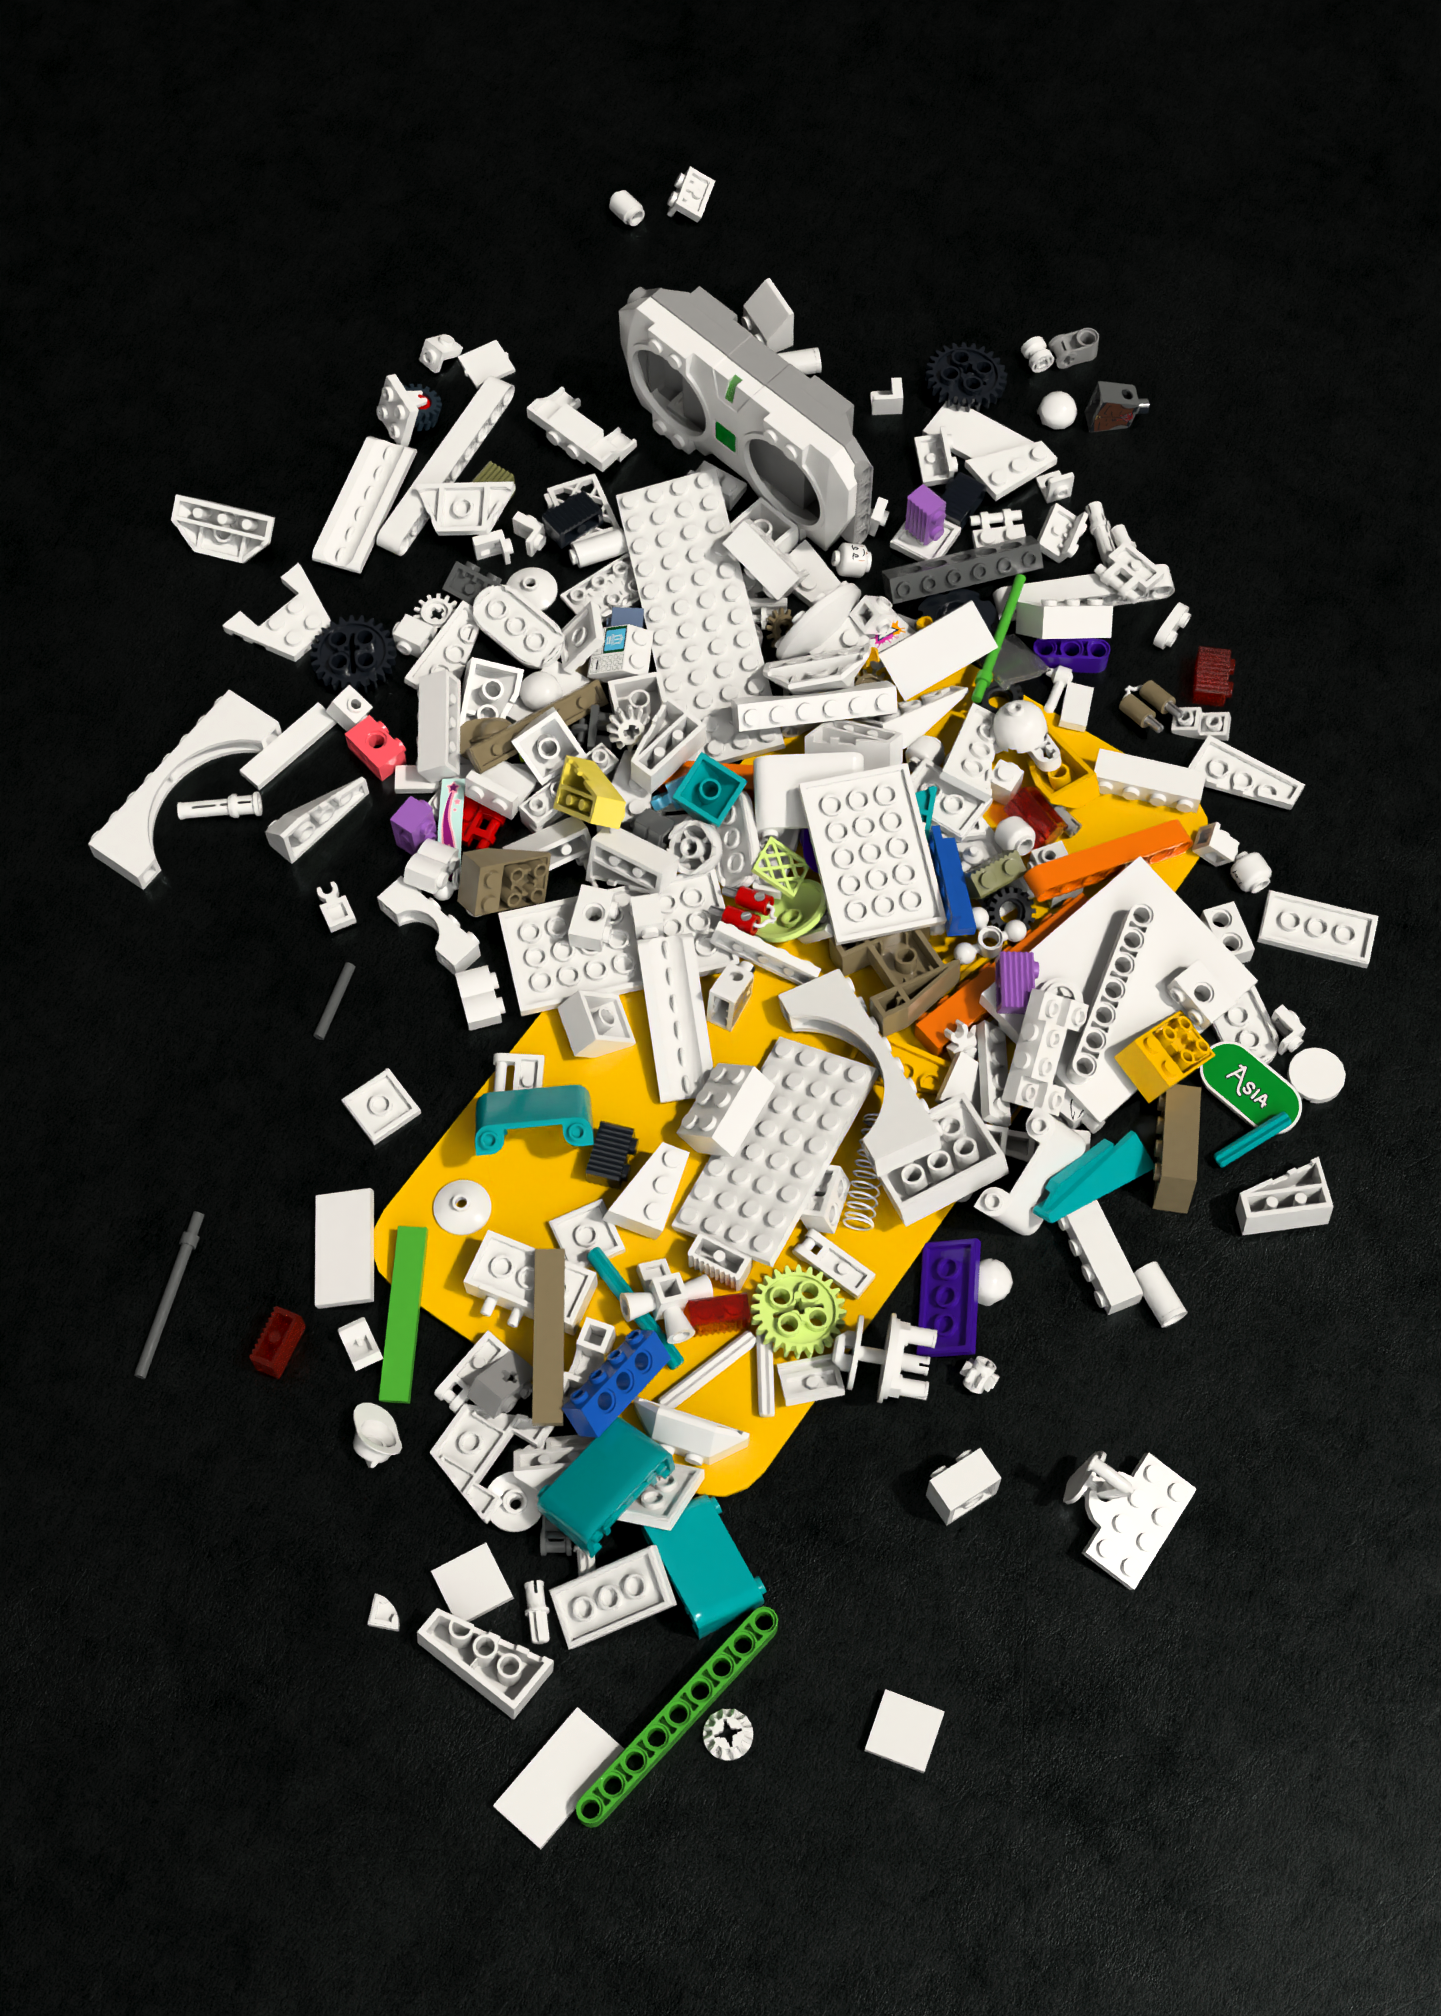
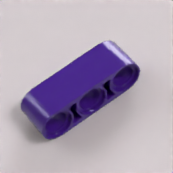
M1039 638L1034 642L1031 664L1039 671H1047L1048 668H1056L1061 665L1072 669V672L1100 673L1107 667L1110 645L1103 639Z

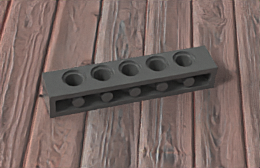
M1030 535L883 570L882 577L885 596L893 604L1041 569L1043 568L1041 546Z

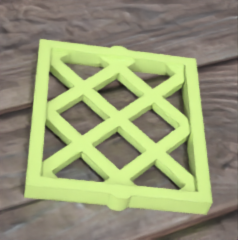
M770 836L762 851L758 854L751 872L792 899L800 885L804 882V877L810 867L804 858ZM769 845L772 846L774 852L772 854L766 853ZM787 856L790 864L783 865L780 857ZM776 857L778 866L771 867L768 858ZM761 859L765 861L766 867L759 868L758 864ZM797 867L804 868L801 876H798ZM791 868L794 877H787L784 869ZM780 870L782 878L775 879L773 871ZM789 881H796L797 884L794 890H791Z

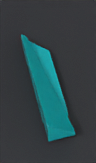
M1133 1131L1127 1133L1114 1147V1143L1103 1139L1049 1180L1045 1188L1050 1194L1044 1201L1034 1207L1033 1213L1049 1223H1054L1154 1169V1163L1139 1137Z

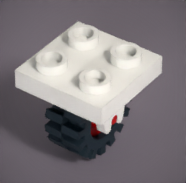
M396 374L386 376L380 402L377 406V416L384 423L390 437L394 439L396 444L408 447L414 427H417V431H422L423 427L427 431L430 429V426L432 428L435 426L442 403L440 402V397H436L437 393L435 391L429 392V387L426 386L423 389L421 384H417V387H414L413 384H409L408 387L406 385L403 386Z

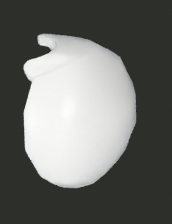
M1056 391L1049 393L1042 399L1037 414H1039L1043 425L1052 429H1065L1074 422L1077 416V407L1069 394Z
M538 671L530 674L522 681L519 695L524 705L537 711L561 698L563 690L553 675Z
M992 1258L980 1261L978 1303L991 1306L995 1302L1004 1299L1010 1292L1013 1284L1010 1270L1003 1262L997 1259L993 1260Z

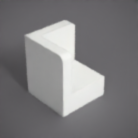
M891 378L890 391L871 392L872 415L902 414V378Z

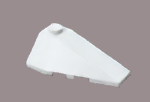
M472 657L467 662L461 691L460 726L466 721L491 717L505 719L519 696L524 670ZM460 754V764H472L470 760Z
M952 685L922 695V701L898 702V713L855 718L853 722L903 733V749H905L916 739L924 735L969 693L968 687Z
M360 777L284 814L279 820H274L269 825L267 831H265L269 845L293 864L369 794L366 780Z

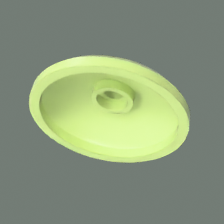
M804 879V882L800 885L792 899L782 893L781 899L774 898V916L777 919L774 924L768 923L764 927L759 928L755 936L766 942L781 943L797 939L812 930L822 919L827 909L822 885L814 880ZM789 881L791 890H794L797 884L796 881ZM750 911V913H753L761 917V923H763L767 919H771L769 915L765 916L754 911Z

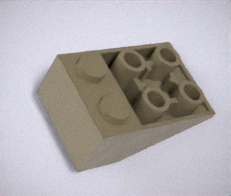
M495 848L463 852L457 901L473 916L544 903L551 853Z

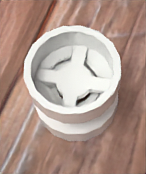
M1040 336L1027 340L1021 347L1022 354L1025 359L1029 360V366L1035 373L1048 369L1054 362L1052 353L1046 349L1047 345Z

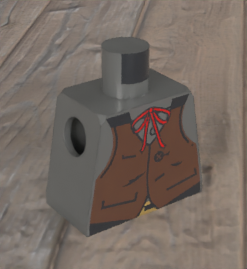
M1098 381L1084 411L1089 432L1130 427L1136 414L1148 413L1149 401L1148 399H1138L1136 388L1133 385Z

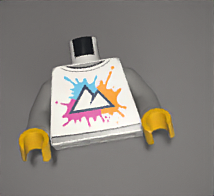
M897 614L898 616L894 619L891 628L882 635L865 634L871 641L869 643L871 644V652L864 664L865 667L871 665L872 669H877V671L884 668L885 666L879 657V653L933 622L932 618L924 616L915 620Z

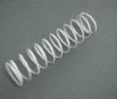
M868 1113L864 1115L863 1122L868 1126H873L874 1123L868 1120L876 1121L877 1119L866 1117L872 1115L878 1116L879 1113ZM871 1128L861 1129L862 1134L866 1135L867 1133L864 1131H870ZM863 1149L856 1151L859 1155L866 1157L865 1154L860 1153ZM857 1159L854 1161L856 1165L860 1167L872 1168V1166L858 1163H869V1161L866 1159ZM857 1169L853 1171V1174L860 1178L878 1179L876 1174L866 1170ZM855 1172H863L870 1174L872 1176H864L857 1174ZM852 1180L850 1182L852 1186L861 1189H876L878 1193L876 1196H872L862 1191L852 1190L848 1194L857 1199H873L876 1204L871 1207L862 1202L848 1201L846 1203L848 1207L858 1210L871 1209L873 1216L868 1217L858 1212L848 1211L844 1213L847 1218L843 1219V1223L851 1229L869 1231L874 1228V1222L871 1219L876 1216V1211L873 1208L878 1206L876 1197L880 1195L878 1187L881 1186V1183L875 1186L866 1181ZM855 1182H856V1183H863V1184H866V1185H869V1186H867V1187H866V1186H860V1185H856V1184H854V1183H855ZM851 1193H859L868 1197L856 1196ZM850 1203H852V1204H859V1205H862V1206H865V1207H856V1206L850 1205ZM847 1214H854L864 1218L853 1217ZM859 1220L871 1226L868 1228H858L847 1224L845 1221Z

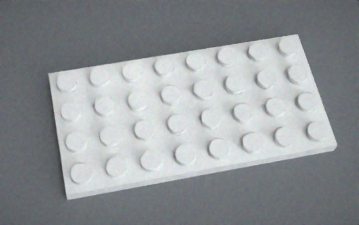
M715 867L713 870L702 875L677 874L676 879L658 895L664 935L657 938L692 933L699 977L721 973L730 963L739 966L738 956L709 943L722 918L709 914L708 909L710 905L725 909ZM627 885L608 889L614 891L615 902H619V908L616 918H611L609 925L612 927L610 942L604 943L602 952L569 946L568 931L578 896L498 913L521 1016L557 1009L559 1005L578 990L614 995L643 990L637 940H643V938L636 939L630 897L648 895L650 893L630 890ZM593 916L588 920L598 921L600 917Z
M783 1037L778 1038L760 1070L775 1087L734 1157L711 1155L671 1225L675 1231L696 1238L701 1231L752 1257V1260L770 1267L774 1266L880 1074L875 1067Z

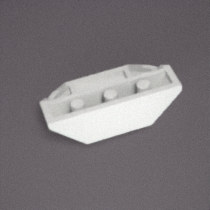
M176 494L171 521L177 526L194 552L245 563L270 544L275 517Z
M871 644L765 663L763 668V675L792 695L816 694L845 689L849 687L869 658Z
M638 1396L633 1400L634 1410L647 1436L665 1448L672 1456L677 1454L685 1457L684 1460L696 1466H702V1463L711 1465L749 1445L750 1433L737 1430Z
M579 1435L547 1437L540 1449L532 1444H529L524 1449H517L514 1451V1476L540 1492L545 1485H552L591 1444L595 1437Z

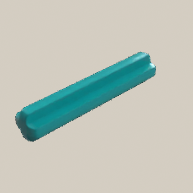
M1284 1111L1216 1152L1213 1156L1214 1160L1220 1167L1228 1165L1289 1127L1292 1123L1290 1117Z

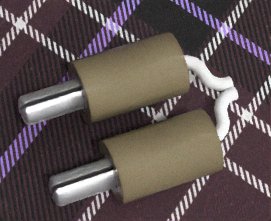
M1152 680L1137 687L1128 686V688H1125L1126 694L1119 705V709L1142 728L1149 726L1157 733H1160L1164 726L1155 719L1156 713L1133 694H1130V691L1140 690L1139 695L1162 714L1169 712L1177 719L1182 718L1184 712L1175 705L1176 699Z

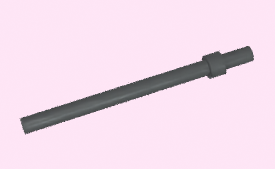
M193 1212L187 1231L182 1233L179 1241L181 1247L135 1370V1377L146 1378L191 1251L196 1249L200 1238L197 1235L205 1216L200 1212Z

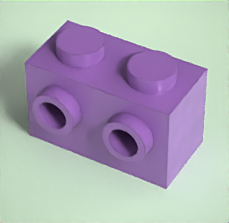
M410 796L392 816L390 821L396 845L413 856L418 852L426 839L430 838L437 841L438 833L432 807L426 801H418Z

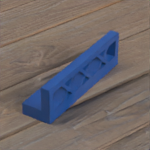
M940 825L931 826L928 847L947 918L944 924L947 936L974 935L976 924L955 838H943Z

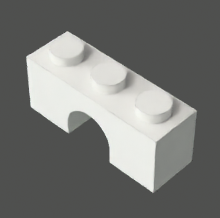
M586 1317L576 1342V1353L569 1372H564V1405L570 1400V1395L587 1382L589 1375L599 1369L607 1360V1356L610 1354L616 1339L615 1326Z

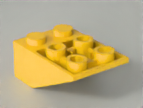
M1180 1010L1135 1039L1114 1058L1147 1102L1150 1103L1213 1058L1215 1053L1194 1028L1191 1021Z

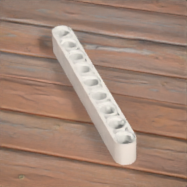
M489 376L380 529L376 540L378 546L399 556L405 554L430 518L416 488V484L454 483L511 402L515 391L514 385L493 376Z

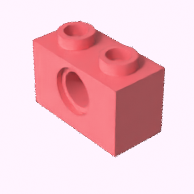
M370 715L345 733L348 748L381 781H384L395 772L396 765L407 763L404 753L406 748L398 738L393 739L389 735L387 727L381 721L376 722ZM377 745H382L380 748H373Z

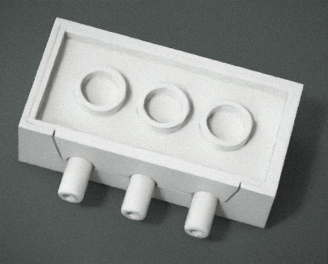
M487 1231L463 1281L468 1294L485 1300L480 1310L482 1315L490 1317L495 1306L498 1305L512 1311L507 1324L513 1328L518 1327L522 1316L534 1320L536 1248L493 1231ZM566 1260L564 1332L574 1336L595 1292L598 1281L596 1272Z

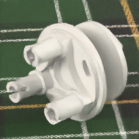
M891 1313L884 1350L861 1346L864 1316L858 1315L855 1331L847 1330L835 1338L832 1362L841 1371L848 1372L846 1389L852 1390L858 1361L881 1364L877 1393L878 1403H882L883 1399H887L888 1396L899 1398V1395L926 1401L929 1382L902 1378L903 1375L900 1373L901 1371L927 1376L929 1367L919 1366V1363L929 1365L930 1357L904 1353V1346L914 1344L935 1348L937 1339L936 1329L911 1326V1323L900 1321L896 1313ZM845 1348L852 1349L851 1354L844 1353Z

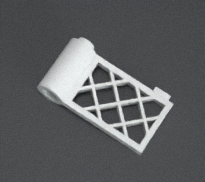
M595 473L547 488V494H544L548 508L564 503L563 500L557 499L555 495L564 492L573 495L580 493V489L583 486L589 484L594 486L591 494H587L595 503L602 505L603 520L611 523L612 527L607 529L596 527L586 533L585 536L570 543L572 549L568 551L573 565L577 564L579 568L629 552L624 531L619 527Z

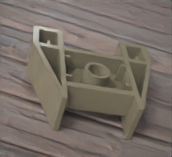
M930 927L836 945L834 936L829 938L830 959L836 968L840 969L844 977L871 965L888 989L870 997V1017L873 1016L882 1037L889 1036L910 1026L960 982V960L956 959L947 964L943 963L928 941L930 939Z

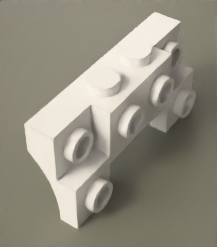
M560 387L548 397L537 398L527 407V417L546 430V436L553 445L563 448L572 459H578L583 464L588 461L602 472L615 460L621 462L637 447V440H631L621 433L619 427L604 437L603 429L577 411L581 406L580 399L577 398L575 400L565 392L564 387Z
M1032 988L1001 1100L1031 1109L1037 1106L1049 1114L1059 1116L1066 1088L1053 1085V1079L1067 1029L1082 1033L1089 1005Z

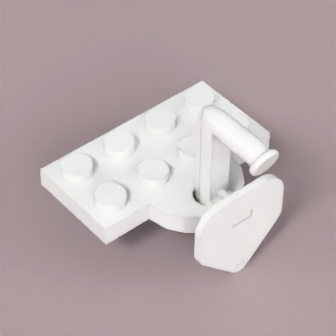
M1097 1451L1070 1477L1067 1482L1063 1502L1072 1504L1082 1495L1085 1497L1086 1512L1097 1529L1082 1554L1129 1590H1135L1195 1493L1196 1488L1150 1453H1145L1130 1476L1124 1472H1117L1104 1463L1107 1454L1104 1451Z

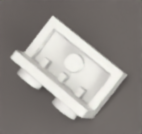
M946 426L940 427L939 434L914 437L922 484L927 487L947 484L951 477L954 478V472H958L956 456H951L950 450L953 449V439L951 434H947Z
M1055 503L1050 508L1037 538L1041 546V552L1057 563L1062 562L1067 557L1071 558L1079 547L1076 544L1079 537L1083 535L1087 528L1085 522L1089 514L1083 512L1079 516H1075Z

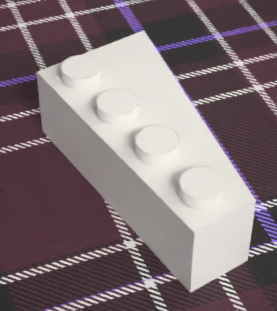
M438 1608L417 1631L419 1645L513 1720L553 1672L554 1660L529 1652L530 1650L525 1647L509 1643L492 1632L487 1633L474 1627V1624Z

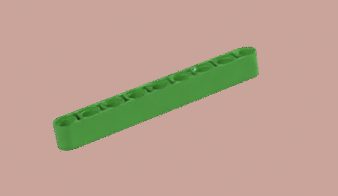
M764 1606L754 1610L583 1794L576 1805L578 1819L583 1825L593 1828L603 1823L775 1636L778 1628V1618L774 1610ZM767 1617L772 1621L773 1625L770 1629L764 1631L757 1628L755 1623L759 1618ZM739 1640H747L752 1648L747 1653H739L735 1650L734 1645ZM721 1662L726 1663L730 1667V1672L723 1677L717 1676L713 1672L714 1666ZM696 1686H705L709 1690L708 1696L702 1700L695 1699L691 1694L692 1690ZM683 1709L688 1716L684 1722L674 1723L670 1719L672 1711ZM654 1732H661L665 1735L666 1741L659 1747H653L648 1742L650 1735ZM637 1755L642 1757L644 1765L641 1769L636 1771L628 1769L626 1764L631 1756ZM611 1779H617L622 1783L620 1792L614 1795L608 1794L604 1790L605 1784ZM588 1803H595L600 1807L599 1814L595 1818L588 1819L582 1815L583 1808Z

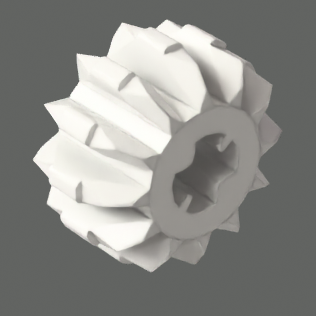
M628 704L626 711H622V708L617 707L618 716H609L611 723L606 726V729L611 733L609 735L610 741L616 742L617 748L621 750L626 745L628 751L631 752L633 745L637 744L639 746L643 736L647 734L651 723H649L651 718L648 713L643 714L642 707L638 706L633 711L632 705ZM629 725H634V726H631V730L626 731V730L629 729Z

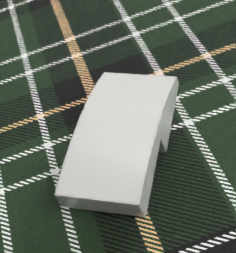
M1179 707L1184 712V715L1180 719L1173 716L1171 728L1173 734L1206 740L1208 735L1220 741H1228L1231 723L1229 712L1203 713L1201 707Z

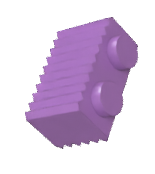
M924 484L907 498L905 530H909L912 536L920 539L923 545H928L932 541L940 539L944 533L943 523L946 517V502Z
M1001 951L995 958L996 1012L999 1014H1025L1032 988L1035 989V979L1039 976V963L1034 961L1033 952Z

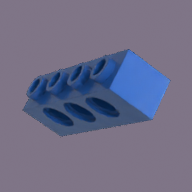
M636 1329L627 1334L625 1341L607 1356V1360L602 1366L589 1375L587 1382L570 1395V1400L562 1407V1410L579 1436L599 1438L671 1359L655 1330Z

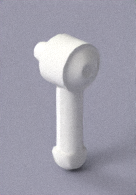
M1061 665L1056 668H1048L1046 675L1051 678L1054 684L1043 709L1047 713L1054 712L1063 689L1073 679L1072 669Z
M972 845L963 851L961 862L963 873L975 866H979L983 862V851L980 847Z

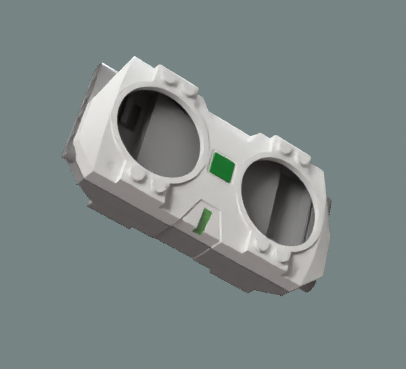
M700 286L691 294L689 292L662 288L645 290L642 287L636 288L630 294L627 304L619 310L621 346L634 392L641 405L652 413L655 431L660 435H665L676 448L684 450L687 454L692 453L695 449L705 456L714 454L743 477L759 498L762 497L799 527V543L808 537L824 551H827L841 537L848 543L861 544L869 533L874 468L856 438L852 435L854 404L816 375L809 378L792 364L785 361L737 323V315ZM681 391H683L684 416L689 419L686 423L667 410V405Z

